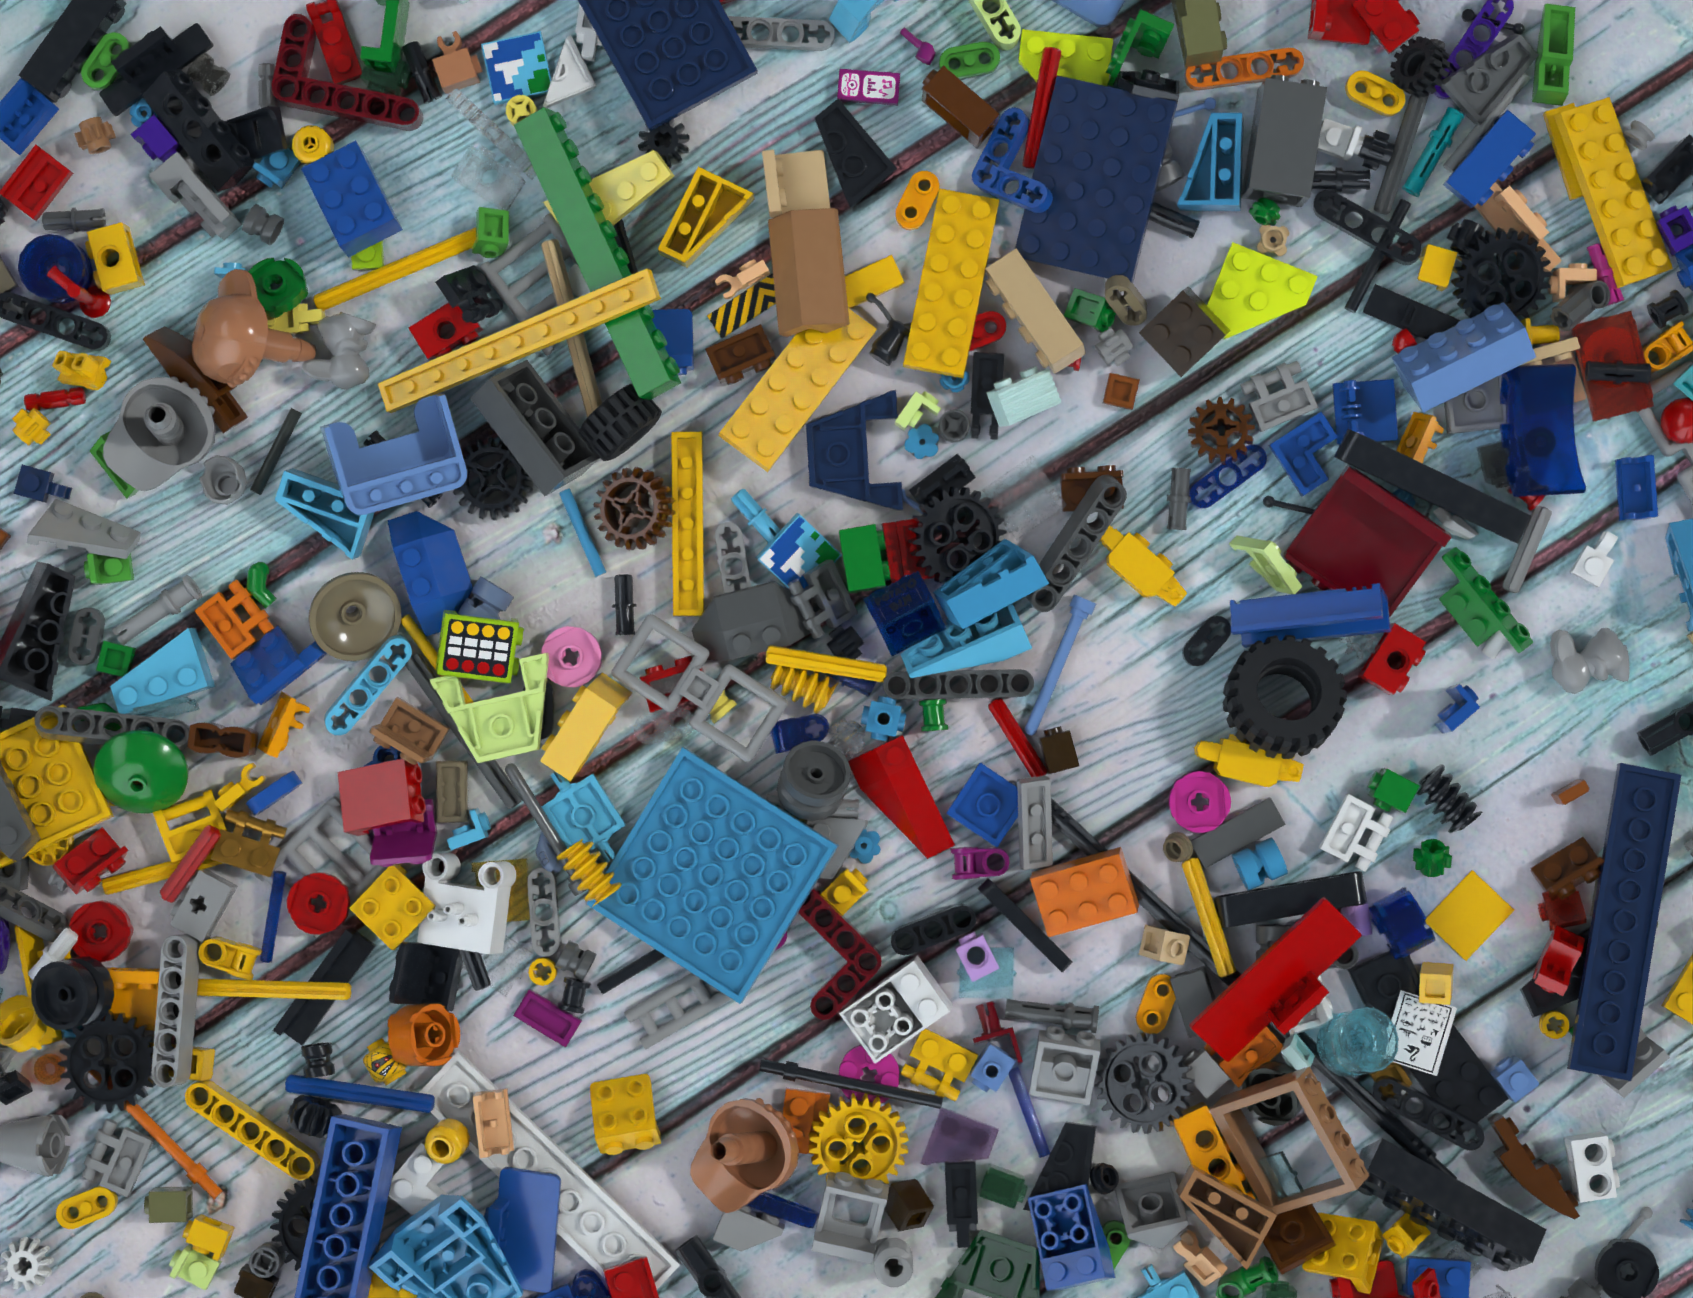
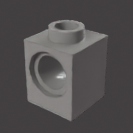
M1194 1048L1186 1054L1187 1058L1183 1061L1182 1065L1183 1067L1192 1066L1193 1068L1186 1073V1076L1195 1079L1193 1084L1206 1099L1230 1079L1203 1048L1198 1051Z

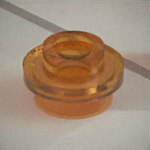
M51 1053L39 1057L34 1065V1074L38 1081L46 1085L59 1082L62 1079L60 1075L66 1070V1067L58 1065V1062L63 1061L62 1058ZM48 1063L55 1066L54 1074H49L46 1071Z

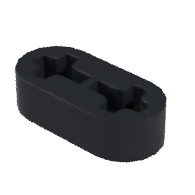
M1214 616L1207 619L1185 643L1182 649V656L1185 662L1191 666H1201L1208 662L1231 635L1229 621L1222 616ZM1221 622L1224 625L1221 629L1224 635L1222 637L1216 635L1209 641L1207 636L1212 632L1210 624L1216 625ZM1204 641L1207 645L1201 651L1204 656L1203 659L1195 658L1192 660L1189 657L1192 653L1189 650L1190 646L1198 647Z

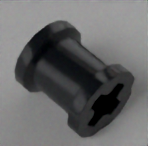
M1677 290L1671 291L1670 296L1656 304L1652 302L1647 305L1652 321L1660 329L1665 327L1666 322L1680 314L1684 316L1689 313L1684 297Z
M564 977L563 982L566 983L562 1001L558 1002L557 1007L566 1011L583 1014L585 1008L582 1006L586 989L590 988L591 983L577 978Z

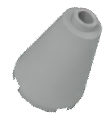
M50 1114L0 1125V1162L47 1177L53 1176V1174H60L67 1163L70 1146H65V1135L70 1136L66 1119L62 1115Z

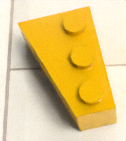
M698 166L658 247L659 254L688 268L755 200L754 193Z
M601 673L587 688L582 685L572 699L576 703L571 712L566 710L557 723L561 727L556 736L551 734L541 749L545 751V754L540 762L571 782L580 772L608 726L615 720V715L623 703L629 699L632 692L604 673Z

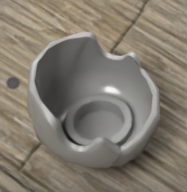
M218 455L204 462L205 471L199 480L207 498L214 503L228 505L242 496L247 480L245 470L232 458Z

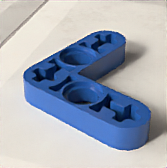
M1016 107L1009 108L1001 115L972 172V181L984 193L1031 212L1041 213L1046 211L1052 204L1053 195L1043 183L1009 170L1028 133L1030 123L1029 117L1021 109ZM1018 119L1020 120L1019 125H1013L1011 127L1010 123L1012 121H1017ZM1006 133L1009 137L1011 135L1013 137L1012 140H1010L1004 134ZM1003 143L1008 144L1007 152L1001 157H995L994 152L997 146ZM992 160L995 164L999 166L996 167L994 164L991 165L990 161ZM984 175H992L990 180H982ZM1014 180L1018 181L1019 187L1016 192L1006 194L1005 188L1007 184ZM1027 190L1034 195L1041 194V200L1036 199L1033 201L1026 195Z

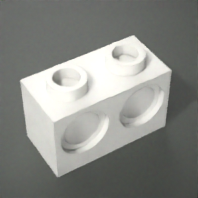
M1602 1132L1564 1137L1572 1194L1575 1199L1582 1203L1616 1198V1188L1620 1187V1181L1616 1169L1613 1170L1611 1158L1615 1157L1612 1139H1608V1136ZM1590 1144H1596V1155L1593 1158L1587 1159L1585 1157L1586 1147ZM1600 1174L1602 1177L1601 1185L1596 1189H1591L1589 1185L1590 1179L1594 1175Z

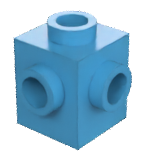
M878 696L877 702L871 701L870 707L864 706L861 724L866 725L865 731L871 732L870 738L888 742L889 736L896 737L897 731L903 732L906 714L901 713V706H896L897 699ZM880 713H887L890 720L886 725H881L878 722L877 718Z

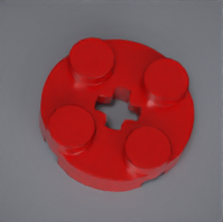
M317 872L304 876L293 884L287 897L288 913H290L294 924L300 930L309 934L321 935L336 930L344 923L350 910V897L347 886L337 877L328 873ZM319 895H322L324 897L323 901L327 903L326 908H321L319 912L314 911L315 905L311 904L312 898L317 899Z
M105 900L83 905L73 914L69 924L70 929L78 934V941L72 947L76 954L80 957H92L100 962L110 961L119 957L129 946L134 931L127 913L117 904ZM95 924L107 927L106 938L99 937L96 939L94 937L96 932Z

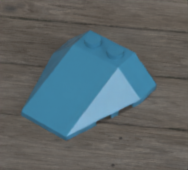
M441 1194L395 1228L369 1263V1268L391 1288L398 1291L402 1288L417 1295L416 1298H520L523 1296V1290L485 1218L461 1195Z

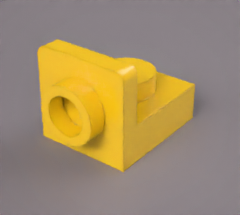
M846 867L821 895L844 915L869 890L865 886L868 879L858 869L855 868L851 872Z

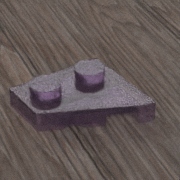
M941 1107L920 1164L930 1165L941 1162L952 1163L970 1159H988L999 1128Z

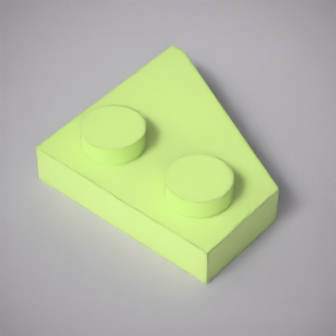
M1236 535L1229 543L1235 551L1237 549L1245 550L1253 558L1249 565L1277 592L1296 594L1302 588V585L1296 578V571L1285 562L1280 555V548L1274 542Z

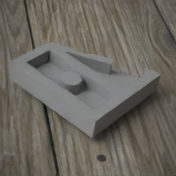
M827 817L826 819L816 821L807 820V826L839 845L819 878L836 879L843 867L844 861L855 847L854 844L862 831L867 827L868 820Z

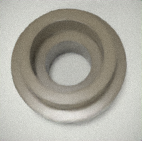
M1173 832L1166 837L1163 851L1169 860L1184 862L1192 856L1193 846L1185 834Z

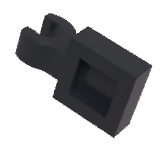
M0 1064V1101L3 1104L8 1105L33 1091L31 1083L27 1078L16 1070L6 1073Z

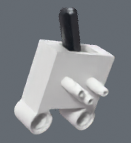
M452 853L433 854L432 859L423 863L422 867L425 875L423 893L435 904V909L428 912L427 917L419 924L417 942L459 949L474 990L485 989L491 985V981L480 953H503L511 886L516 880V870L507 861L487 862L482 865L478 873L479 882L483 887L452 883V879L456 878L461 870L459 858ZM441 860L443 861L445 867L443 873H441L439 870V863ZM496 869L499 870L501 876L499 882L494 877Z

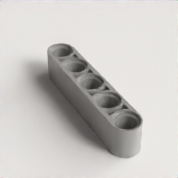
M188 934L169 936L164 940L161 947L151 1073L154 1083L162 1088L182 1085L187 1082L191 1074L200 943ZM180 942L184 946V952L182 955H180L178 951V946ZM177 973L180 974L182 980L180 986L176 983ZM175 1004L179 1008L178 1017L173 1012ZM172 1035L175 1036L177 1042L175 1048L171 1044ZM170 1066L174 1070L173 1079L170 1078L168 1073Z

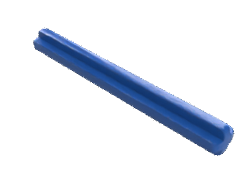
M293 1074L289 1075L285 1082V1090L289 1093L426 1113L431 1112L435 1105V1097L430 1094L320 1078H304V1076Z

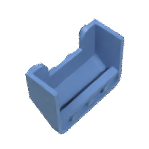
M439 393L428 396L416 403L414 418L418 432L359 448L355 432L350 425L344 422H335L320 427L334 475L344 502L351 512L357 515H366L457 489L465 483L467 469L445 394Z

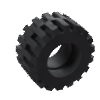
M629 384L599 405L584 421L579 434L603 461H609L623 454L648 433L659 420L662 411L653 400L639 398L633 384Z

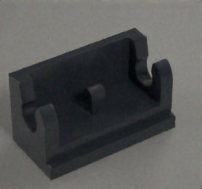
M1690 134L1680 140L1641 180L1643 189L1659 205L1693 172L1691 170L1693 164V137Z

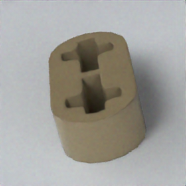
M1115 275L1108 278L1105 282V299L1123 323L1130 326L1142 324L1147 319V303L1141 293L1130 282L1128 277Z

